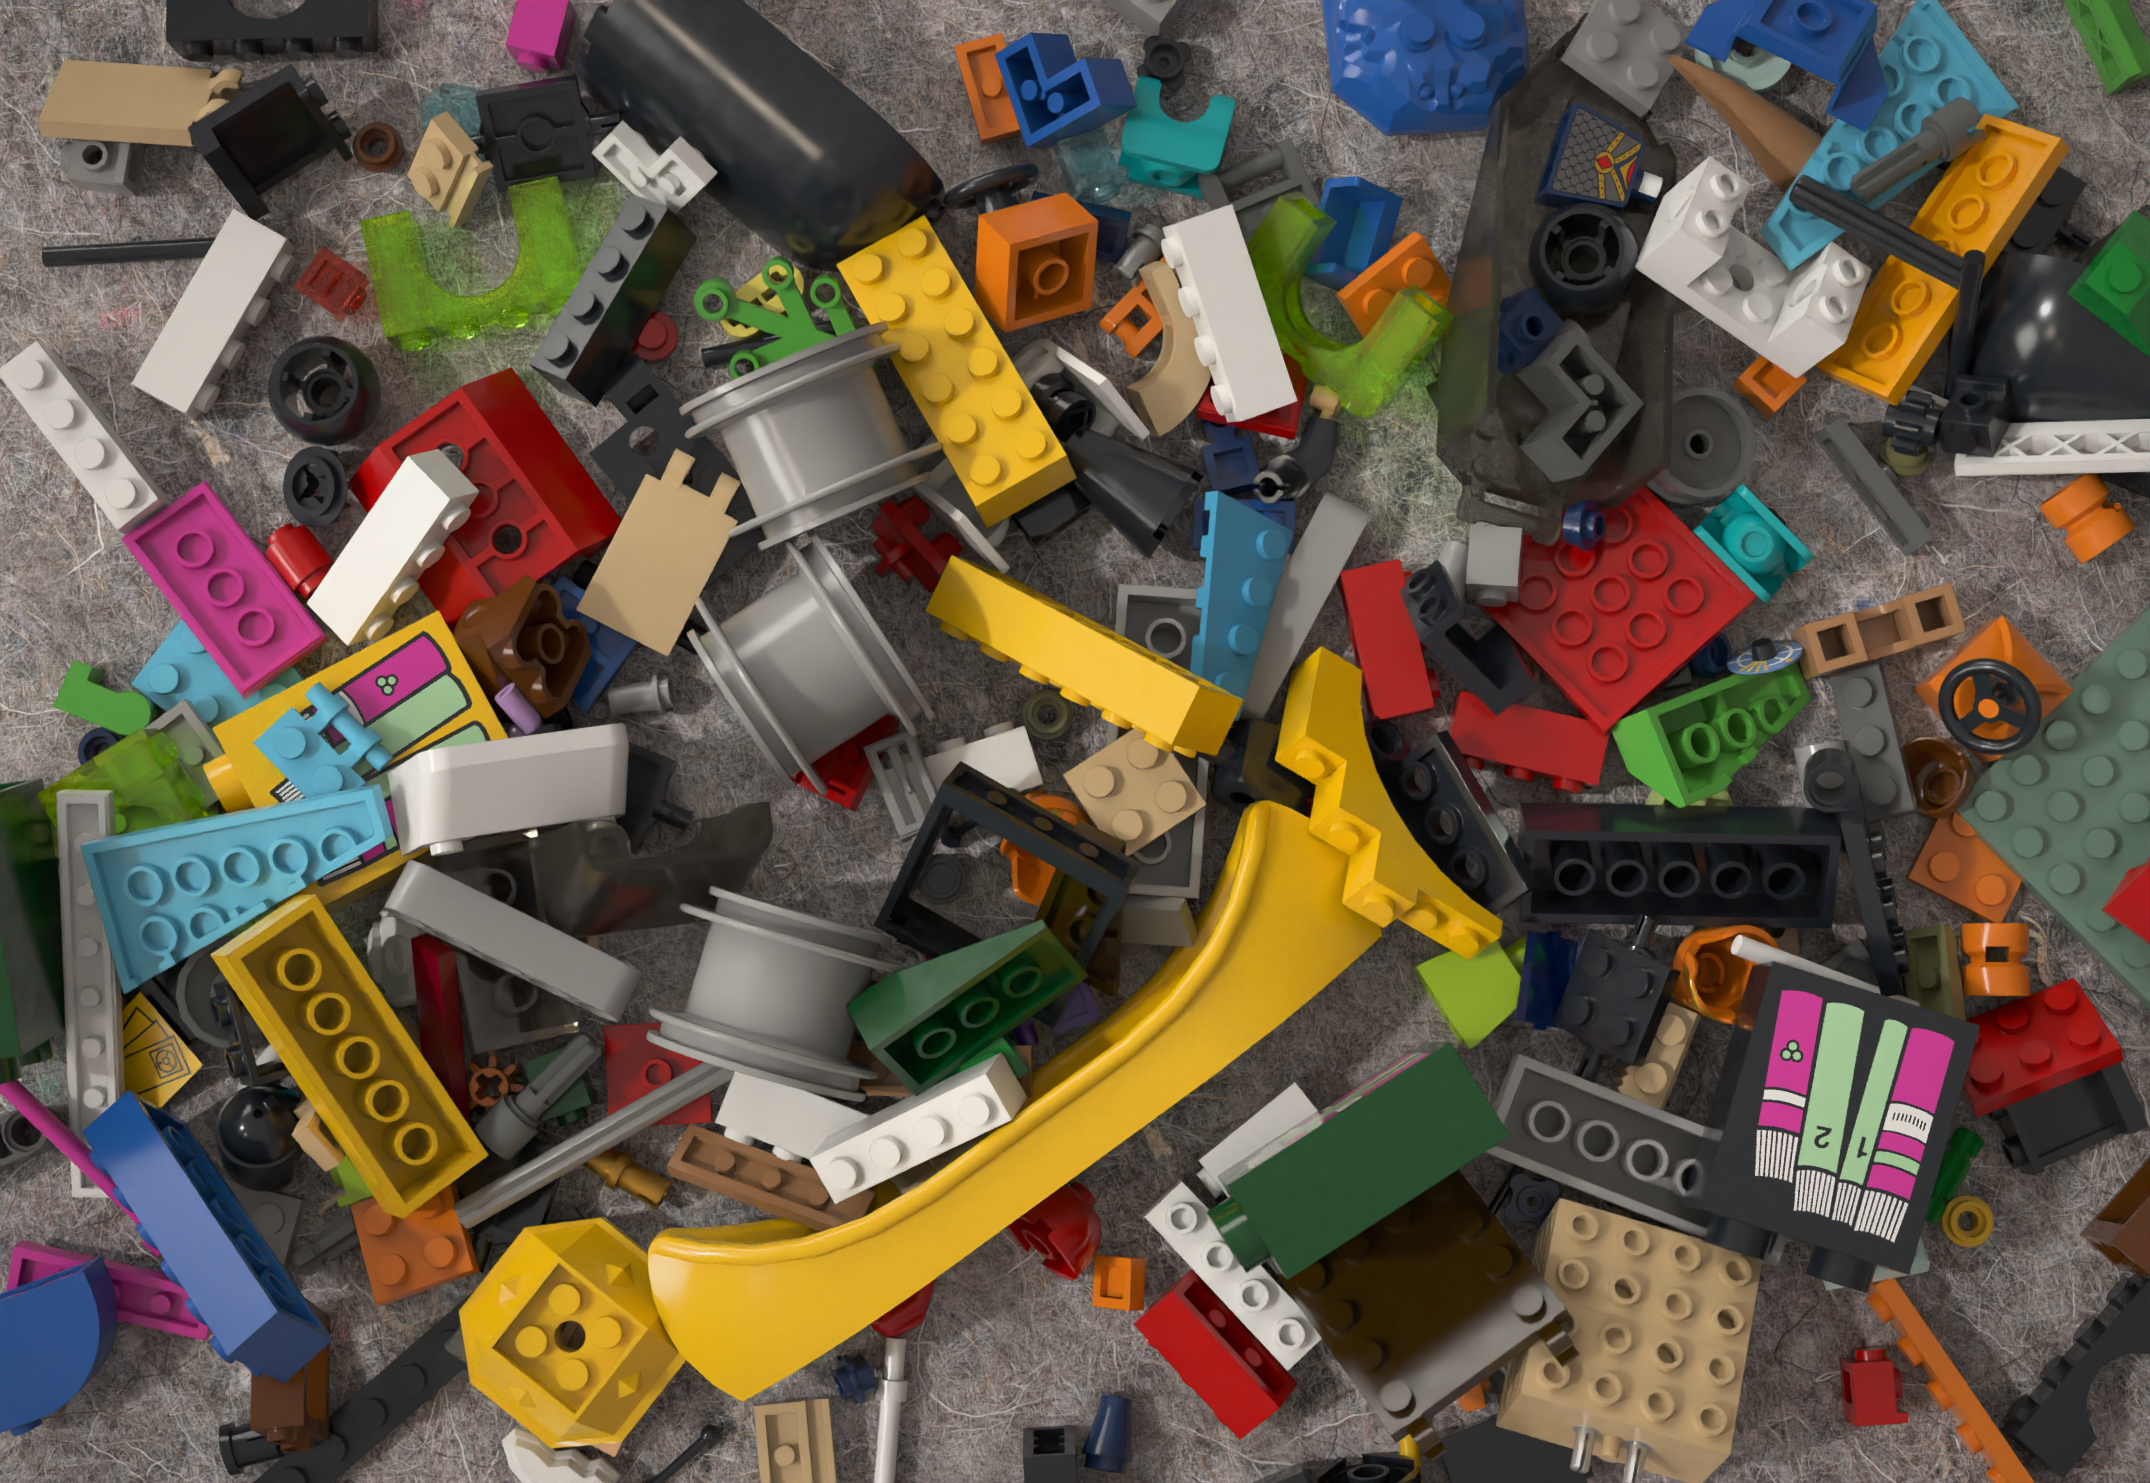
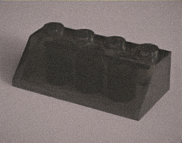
M537 828L462 842L463 851L440 856H431L430 854L429 857L433 869L559 930ZM447 942L448 947L456 952L459 998L471 1058L523 1048L580 1032L576 1009L573 1003Z

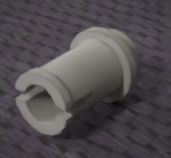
M1146 224L1143 228H1137L1133 232L1134 241L1117 264L1110 270L1113 277H1117L1121 273L1116 281L1128 289H1132L1134 286L1138 287L1139 281L1142 279L1138 269L1156 261L1158 258L1164 257L1161 241L1165 238L1164 232L1152 224Z
M659 674L653 675L650 681L616 687L609 686L608 688L609 705L615 719L621 718V716L655 710L662 715L666 714L667 708L675 707L676 704L671 678H661Z

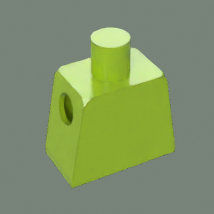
M1525 935L1504 949L1496 940L1469 960L1452 950H1448L1417 963L1411 968L1463 1049L1470 1050L1479 1044L1531 995L1520 975L1543 961V958L1528 935Z

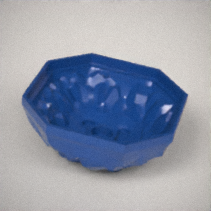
M1321 0L1331 91L1385 136L1485 131L1530 77L1528 28L1523 0Z

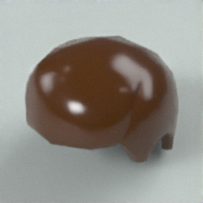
M1918 736L1904 744L1903 749L1919 810L1916 814L1922 817L1928 816L1932 819L1945 818L1962 808L1974 789L1973 767L1965 754L1942 737Z

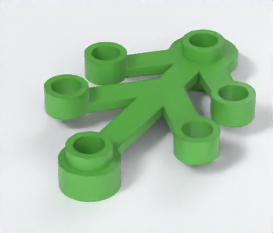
M780 256L773 257L767 261L762 271V278L769 288L776 290L788 317L737 298L734 287L727 280L718 277L709 278L701 283L694 296V306L698 314L706 320L721 321L728 317L782 337L754 350L742 349L736 352L729 365L730 373L736 379L746 374L739 371L736 365L737 361L741 358L752 361L754 370H757L806 348L856 330L855 324L841 297L842 286L839 280L832 275H821L814 280L810 289L812 301L818 307L826 309L836 335L817 328L794 281V267L792 263ZM774 265L784 267L787 271V279L775 281L770 276L769 269ZM823 283L830 284L835 289V296L831 299H823L819 296L817 287ZM709 294L718 295L723 301V307L718 310L710 309L705 303V297ZM881 362L875 364V366H874L875 372H876V371L878 370V368L880 367Z

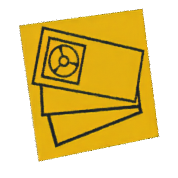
M139 992L122 1010L125 1093L131 1090L161 1108L203 1064L146 997Z

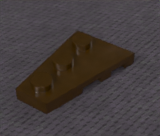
M1081 820L1076 823V827L1123 854L1126 853L1125 842ZM1056 868L1034 922L1042 919L1075 957L1106 896ZM1123 904L1087 970L1088 977L1082 980V982L1112 997L1120 985Z

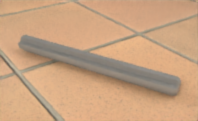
M707 1062L697 1065L458 1201L454 1207L458 1219L465 1228H472L733 1078L735 1071Z

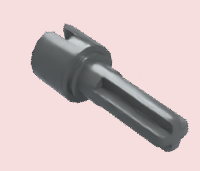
M1963 97L1955 98L1925 117L1921 122L1919 134L1853 175L1852 181L1849 184L1851 191L1861 202H1868L1936 158L1944 162L1952 161L1986 138L1987 132L1983 129H1974L1970 133L1967 131V129L1979 122L1981 114L1969 100Z
M584 1032L579 1033L518 1096L504 1094L476 1122L478 1125L475 1130L479 1137L497 1155L506 1160H512L541 1130V1120L539 1117L602 1054L601 1046L592 1036Z

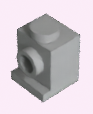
M73 139V142L66 141L63 144L60 165L62 171L67 172V179L79 189L138 197L146 148L140 143ZM95 151L102 152L101 161L93 165Z

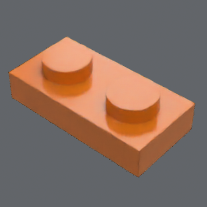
M1002 33L954 46L956 59L982 145L1022 134L995 57L997 52L1006 48Z

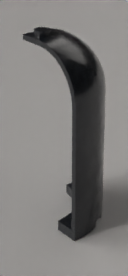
M613 0L609 9L602 5L594 13L583 36L591 42L587 54L584 51L580 53L575 62L574 71L577 75L579 86L610 112L620 110L621 119L633 131L641 134L648 144L661 155L680 136L690 146L699 150L705 160L718 172L702 189L786 258L809 268L840 272L836 264L883 239L915 219L925 215L933 228L944 215L947 209L943 205V199L946 195L944 185L936 172L914 147L868 104L743 0Z
M2003 253L1999 254L1982 279L1968 375L2008 379L2014 417L2012 423L2150 419V358L2067 294L2089 265L2047 255ZM1953 322V324L1951 325L1950 333H1949V339H1948V361H1949V354H1950V348H1951V341H1952V334H1953L1954 322ZM2150 472L2098 473L2103 481L2150 499Z

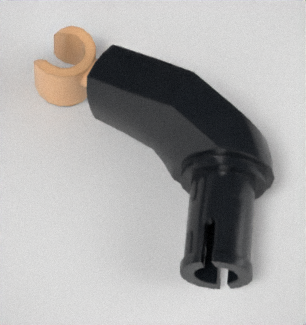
M1323 380L1316 384L1311 394L1309 405L1322 411L1320 416L1308 417L1297 447L1270 460L1265 465L1263 472L1259 473L1253 480V484H1260L1259 487L1253 489V493L1261 502L1270 504L1276 501H1295L1332 468L1341 424L1333 421V417L1338 415L1343 406V397L1336 386Z

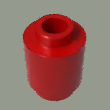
M288 523L270 535L267 540L270 546L266 550L265 556L295 594L301 593L308 601L335 562L307 525L295 527L292 523Z

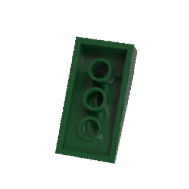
M1041 919L890 974L877 984L869 986L861 995L849 1002L846 1007L869 1050L915 1096H918L1087 978L1088 974Z

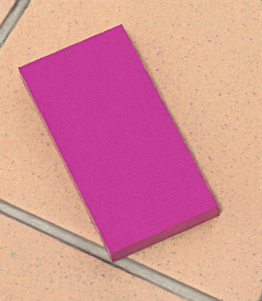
M206 480L121 538L124 545L244 700L328 641L322 629Z

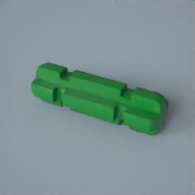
M1960 1127L1956 1129L1948 1143L1951 1146L1950 1151H1944L1925 1221L1936 1224L1940 1221L1947 1209L1944 1205L1945 1201L1953 1199L1972 1166L1968 1161L1972 1157L1976 1159L1984 1145V1140L1967 1128Z

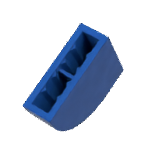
M102 1256L0 1293V1433L10 1430L12 1436H18L42 1424V1417L51 1414L67 1403L90 1382L105 1363L115 1339L118 1312L114 1286Z

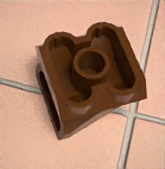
M526 574L500 596L471 602L465 608L452 633L501 724L512 720L494 700L495 696L505 686L514 683L546 719L568 704L592 654L586 628L580 621L575 619L567 620L563 616L560 597L556 590L548 584L538 585L535 580Z

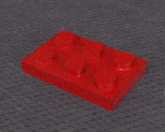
M2075 978L2033 993L2031 996L2023 997L1966 1020L1967 1022L1980 1025L1961 1094L1976 1118L2122 1062V1048Z

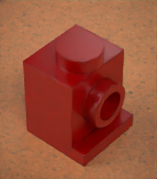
M1886 1347L1855 1348V1357L1839 1358L1845 1421L1856 1427L1909 1423L1908 1412L1897 1408L1896 1399H1902L1903 1382L1899 1368H1893V1360L1888 1359L1886 1356Z

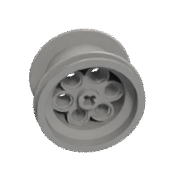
M885 321L842 334L770 363L723 384L679 408L682 417L693 415L697 424L686 431L685 438L695 439L716 431L721 433L756 514V518L730 529L727 533L728 537L733 538L761 527L766 540L757 545L759 550L762 551L932 479L929 471L919 475L914 461L941 450L943 443L938 441L909 452L874 370L875 364L896 354L901 349V344L897 342L887 345L883 344L880 335L889 330Z
M811 529L806 533L811 543L799 550L791 539H787L785 545L798 564V573L722 623L718 621L702 598H696V607L710 631L699 636L692 629L687 632V636L736 715L787 788L791 790L797 786L792 776L803 770L821 795H827L828 789L813 765L815 761L889 713L900 719L912 737L917 736V730L911 722L913 719L924 714L930 722L936 716L816 532Z
M711 886L709 894L718 897L715 910L694 904L682 903L680 909L683 912L710 920V928L685 1011L657 1006L650 1008V1015L661 1020L662 1023L660 1030H648L646 1039L658 1046L682 1055L756 1078L835 1098L865 1101L867 1092L858 1088L860 1078L874 1079L878 1076V1073L875 1069L847 1057L856 1024L846 1005L868 988L873 968L892 973L907 968L901 964L877 957L880 944L891 946L893 938L715 886Z

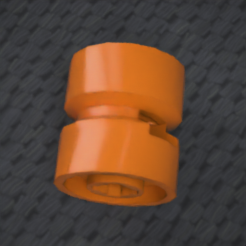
M2098 473L2082 474L2038 506V509L2054 530L2064 529L2067 532L2064 543L2079 564L2098 555L2136 527V524L2120 503H2109L2107 501L2110 489Z
M1960 924L1961 953L1969 957V963L1961 967L1963 996H2031L2030 967L2022 963V957L2030 952L2029 924ZM1986 948H2004L2005 962H1985Z

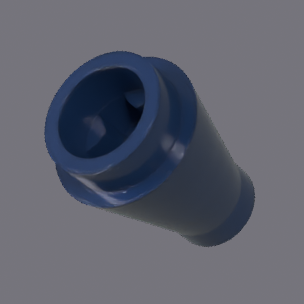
M1101 1395L1098 1410L1081 1452L1086 1455L1085 1468L1125 1474L1127 1462H1132L1130 1399Z

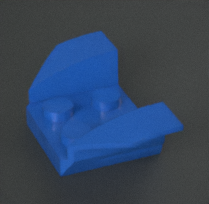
M1720 0L1705 7L1685 40V44L1725 63L1739 39L1742 38L1837 85L1825 113L1864 132H1867L1888 95L1873 40L1877 30L1878 5L1868 0Z

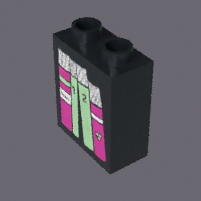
M1775 961L1752 965L1682 1203L1683 1206L1711 1214L1703 1242L1766 1261L1773 1234L1813 1247L1805 1274L1869 1294L1876 1267L1910 1274L1980 1025Z

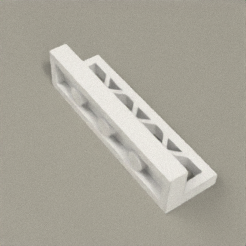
M2150 419L2011 423L1993 458L1956 453L1954 462L1956 476L1967 477L2150 472Z

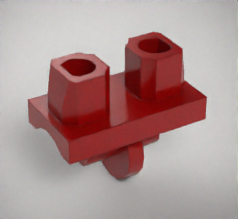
M914 495L897 505L892 500H889L879 508L878 512L880 514L870 525L872 530L880 537L872 544V547L883 558L874 571L880 578H884L894 571L904 583H907L915 576L924 588L931 593L936 589L951 555L958 557L963 550L962 546L946 531L942 532L931 542L923 536L918 529L928 522L931 515L928 508L917 496Z

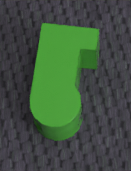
M74 659L53 705L55 708L129 737H134L161 717L160 707L148 697L131 691L119 693L100 685L105 671Z

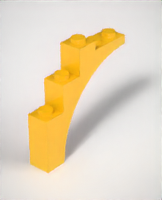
M1321 646L1291 672L1275 756L1276 762L1316 785L1308 832L1350 856L1342 900L1343 905L1383 928L1395 919H1399L1469 960L1501 937L1503 921L1473 901L1442 873L1411 835L1393 807L1382 784L1365 736L1361 708L1362 670Z

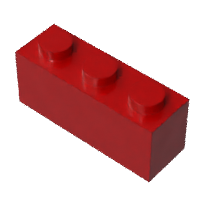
M1400 559L1340 572L1337 578L1357 668L1362 670L1361 687L1368 717L1378 716L1380 720L1387 719L1389 721L1428 713L1435 708L1433 699L1440 698L1436 672L1434 668L1426 670L1422 650L1428 648L1420 642L1399 593L1413 575L1411 570L1403 571Z
M1460 691L1455 696L1448 726V732L1472 771L1482 772L1484 764L1504 769L1502 775L1504 778L1524 783H1532L1534 776L1554 780L1552 789L1576 795H1582L1583 788L1591 789L1598 786L1609 734L1604 737L1589 720L1513 703L1496 716L1474 693Z
M1190 1269L1158 1296L1134 1323L1144 1335L1148 1344L1159 1351L1179 1373L1182 1381L1203 1399L1214 1411L1217 1419L1227 1426L1239 1440L1280 1409L1298 1384L1193 1269Z

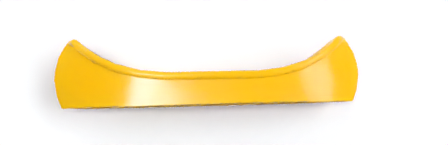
M1261 800L1250 804L1243 811L1232 847L1214 889L1194 922L1198 931L1194 946H1177L1152 978L1109 1017L1033 1072V1097H1028L1011 1121L988 1131L989 1136L926 1182L904 1195L899 1193L889 1179L868 1188L876 1191L877 1203L872 1213L837 1227L818 1231L786 1218L776 1217L758 1222L713 1227L668 1228L658 1233L652 1240L648 1250L650 1284L653 1300L664 1329L680 1355L717 1388L741 1402L751 1398L819 1358L925 1287L1213 1077L1325 988L1382 936L1379 925L1342 904L1350 856L1308 832L1310 818L1269 800Z

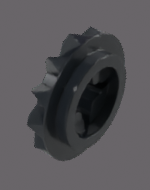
M319 446L308 447L299 451L286 468L283 480L285 503L292 516L303 525L325 528L328 524L340 522L341 511L351 507L347 494L348 490L355 485L347 480L346 473L350 465L340 461L338 451ZM317 478L327 479V484L322 488L324 496H313L315 490L319 487Z

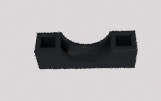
M166 0V41L180 56L193 62H208L214 59V55H233L234 58L239 60L257 61L263 59V54H282L289 59L306 60L311 59L313 53H332L339 58L356 59L362 57L363 52H378V0H305L293 12L273 19H258L247 16L236 10L231 0Z
M2133 1274L2130 1279L2125 1277L2118 1281L2107 1294L2106 1300L2109 1302L2108 1305L2097 1317L2091 1316L2087 1318L2077 1328L2073 1335V1339L2076 1342L2063 1357L2057 1355L2051 1359L2040 1373L2039 1377L2043 1381L2030 1396L2028 1394L2022 1395L2007 1411L2006 1417L2009 1420L2001 1430L2047 1471L2064 1478L2097 1439L2087 1414V1395L2090 1385L2099 1370L2111 1360L2126 1354L2142 1353L2150 1355V1278Z

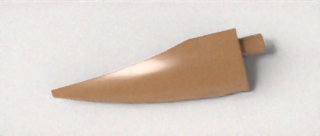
M1673 54L1668 62L1722 117L1749 150L1765 176L1786 193L1823 138L1788 112L1749 88L1709 68Z

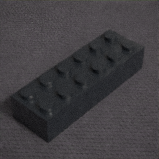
M1520 802L1518 850L1539 886L1516 901L1519 922L1636 925L1639 912L1659 919L1660 923L1658 925H1751L1756 927L1832 928L1842 835L1834 813H1826L1815 808L1690 805L1678 808L1675 805Z

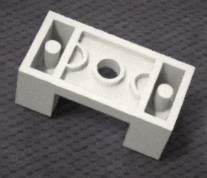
M1709 156L1663 196L1635 268L1796 379L1846 342L1872 269L1831 241L1801 266L1790 272L1781 259L1730 225L1734 213L1743 206L1751 184ZM1732 275L1740 282L1742 291L1733 285Z

